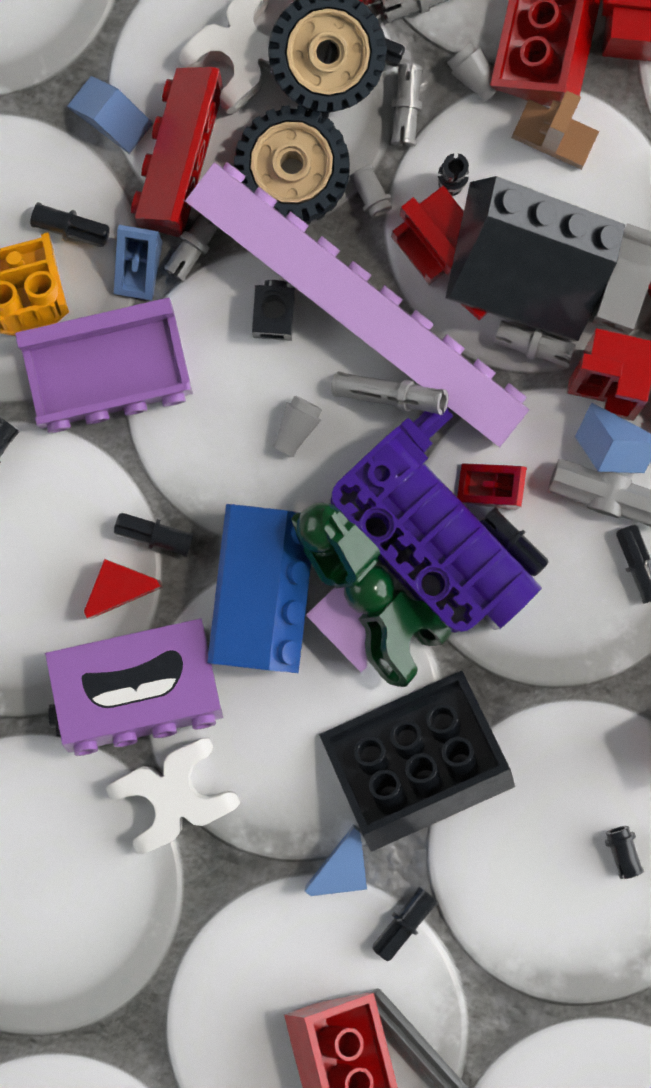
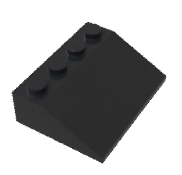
M498 176L472 181L469 184L445 299L571 341H579L618 262L625 224Z
M459 671L319 734L371 852L516 787L511 769L463 671Z

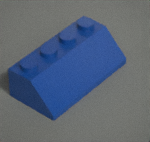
M226 504L207 663L299 673L311 562L304 552L303 545L296 535L291 520L294 514L300 512Z

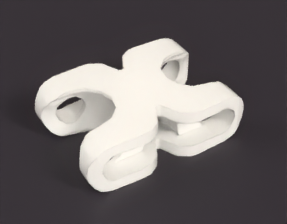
M233 0L229 4L226 13L229 28L217 24L207 25L181 50L179 62L185 68L204 67L212 61L224 62L232 68L234 76L221 91L220 105L228 114H234L260 92L262 87L260 69L272 73L268 57L270 36L260 32L255 25L259 16L267 8L269 0Z
M201 738L171 752L164 761V775L154 767L143 766L115 780L106 787L109 797L113 800L119 801L125 797L140 795L147 798L154 806L156 817L153 825L139 833L133 840V847L137 854L148 853L175 840L182 830L183 817L193 825L204 826L233 811L241 803L238 795L233 791L206 796L198 793L192 786L190 775L193 766L207 758L213 751V744L210 738Z

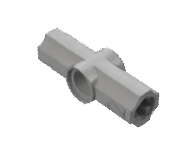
M558 459L549 482V492L587 504L586 507L595 512L615 518L622 516L651 527V489L633 484L630 478L614 472H598L580 464L568 462V460Z

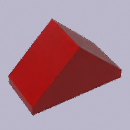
M462 463L457 498L466 504L517 510L522 507L527 467Z
M104 559L84 613L87 619H93L163 588L158 579Z

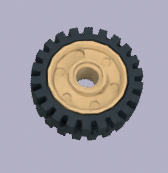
M295 0L281 13L272 29L268 48L270 68L281 90L300 106L320 112L344 110L365 99L378 84L384 71L385 57L387 55L385 35L376 16L359 0ZM324 40L332 41L338 51L335 60L328 64L321 62L316 52L318 45Z
M290 105L281 106V110L275 111L273 108L266 111V115L256 117L252 120V125L245 128L242 138L236 146L234 167L246 176L242 181L245 186L253 192L260 187L276 199L277 203L273 208L286 217L291 211L306 224H310L312 220L317 219L318 221L325 217L329 210L332 211L337 206V202L342 198L348 183L350 160L343 135L340 130L335 128L334 123L329 118H323L322 114L318 111H307L303 106L291 109ZM288 159L299 160L303 165L302 169L295 174L284 172L281 166Z

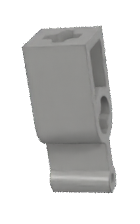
M628 223L625 226L618 262L600 296L592 323L627 335L634 330L651 281V231Z

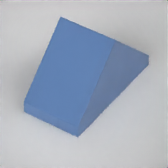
M90 76L67 106L128 154L133 151L153 125L152 121L118 88L93 76Z
M124 225L118 226L114 294L152 301L163 244L158 231Z
M591 403L575 438L597 471L645 473L651 462V433Z
M354 824L306 884L305 892L310 896L367 890L360 829Z

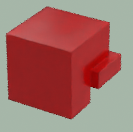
M603 0L602 16H606L602 56L651 61V0Z
M444 185L420 204L413 197L402 205L400 216L404 222L392 230L391 238L428 285H431L443 274L446 273L449 276L451 273L464 212Z
M596 328L584 349L581 360L569 379L567 394L605 402V410L620 418L634 421L648 402L651 386V340Z

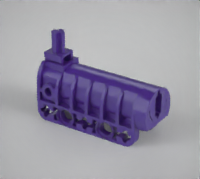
M446 408L442 415L424 411L414 422L408 417L333 487L330 503L341 510L347 520L354 523L380 549L381 554L377 559L417 601L423 600L453 633L467 631L482 619L493 630L501 629L538 594L542 587L425 464L428 457L424 453L433 444L429 439L453 417L448 411L449 409ZM342 492L347 495L352 492L356 493L355 504L361 511H363L365 505L370 507V509L364 512L360 521L354 519L357 516L355 513L359 512V510L352 503L349 502L345 506L341 504ZM373 518L380 519L386 526V534L380 537L372 536L366 529V521ZM393 533L398 537L393 545L401 552L407 548L412 553L408 558L409 562L415 568L421 563L426 566L413 579L408 574L415 569L406 561L401 565L396 562L397 550L391 544L386 551L381 547L388 542ZM431 575L439 581L440 589L436 596L428 595L422 589L421 582L424 576ZM450 592L453 597L446 601L453 608L462 606L465 609V612L462 614L465 622L462 620L453 622L451 620V617L454 615L453 609L447 603L444 607L441 605L438 608L436 602L447 597Z

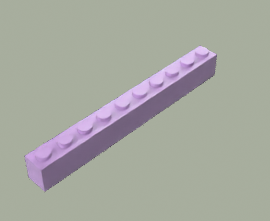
M215 162L212 164L185 202L419 385L447 390V407L497 446L501 447L529 411V408L523 404L527 397L510 383L505 388L492 379L496 374L495 371L479 359L474 364L461 355L465 348L446 334L443 339H440L431 332L430 329L434 324L417 310L412 315L399 306L403 300L385 285L380 291L368 282L372 275L355 261H352L347 266L336 256L340 250L323 236L318 241L305 233L309 225L290 211L285 217L273 208L277 200L260 187L253 192L245 186L242 181L246 176L230 163L226 162L223 167Z

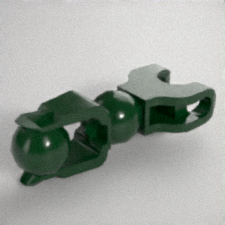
M324 502L313 503L301 513L294 514L291 520L296 535L301 541L304 552L321 581L326 585L335 586L336 589L344 587V596L349 606L356 612L363 613L358 620L366 632L365 651L368 661L387 683L397 687H407L418 671L410 654V640L412 636L422 645H443L450 637L451 629L439 619L423 600L414 601L403 590L394 591V584L389 573L382 567L376 566L378 562L377 557L381 554L380 549L354 523L348 521L342 511L335 505Z

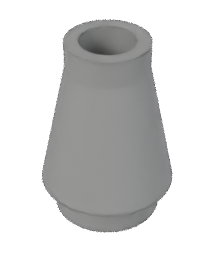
M470 42L447 62L453 70L450 74L479 95L484 102L499 91L490 86L493 71L480 47L476 49Z
M294 395L291 403L286 402L277 439L273 447L294 457L297 449L320 423L321 419L318 417L322 409Z

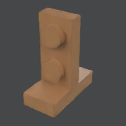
M566 91L562 102L553 100L550 108L529 99L511 138L582 170L599 131L572 119L581 97Z

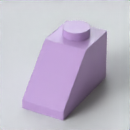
M344 587L333 588L306 616L362 672L367 667L365 651L366 632L358 620L363 613L356 612L349 606L344 596Z

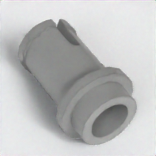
M372 165L364 166L351 174L350 178L365 204L363 207L364 213H369L371 218H378L392 209L390 203L392 197L390 194H385Z

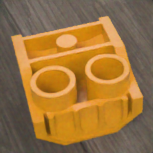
M49 232L41 234V238L0 248V334L16 336V332L58 323L69 313Z

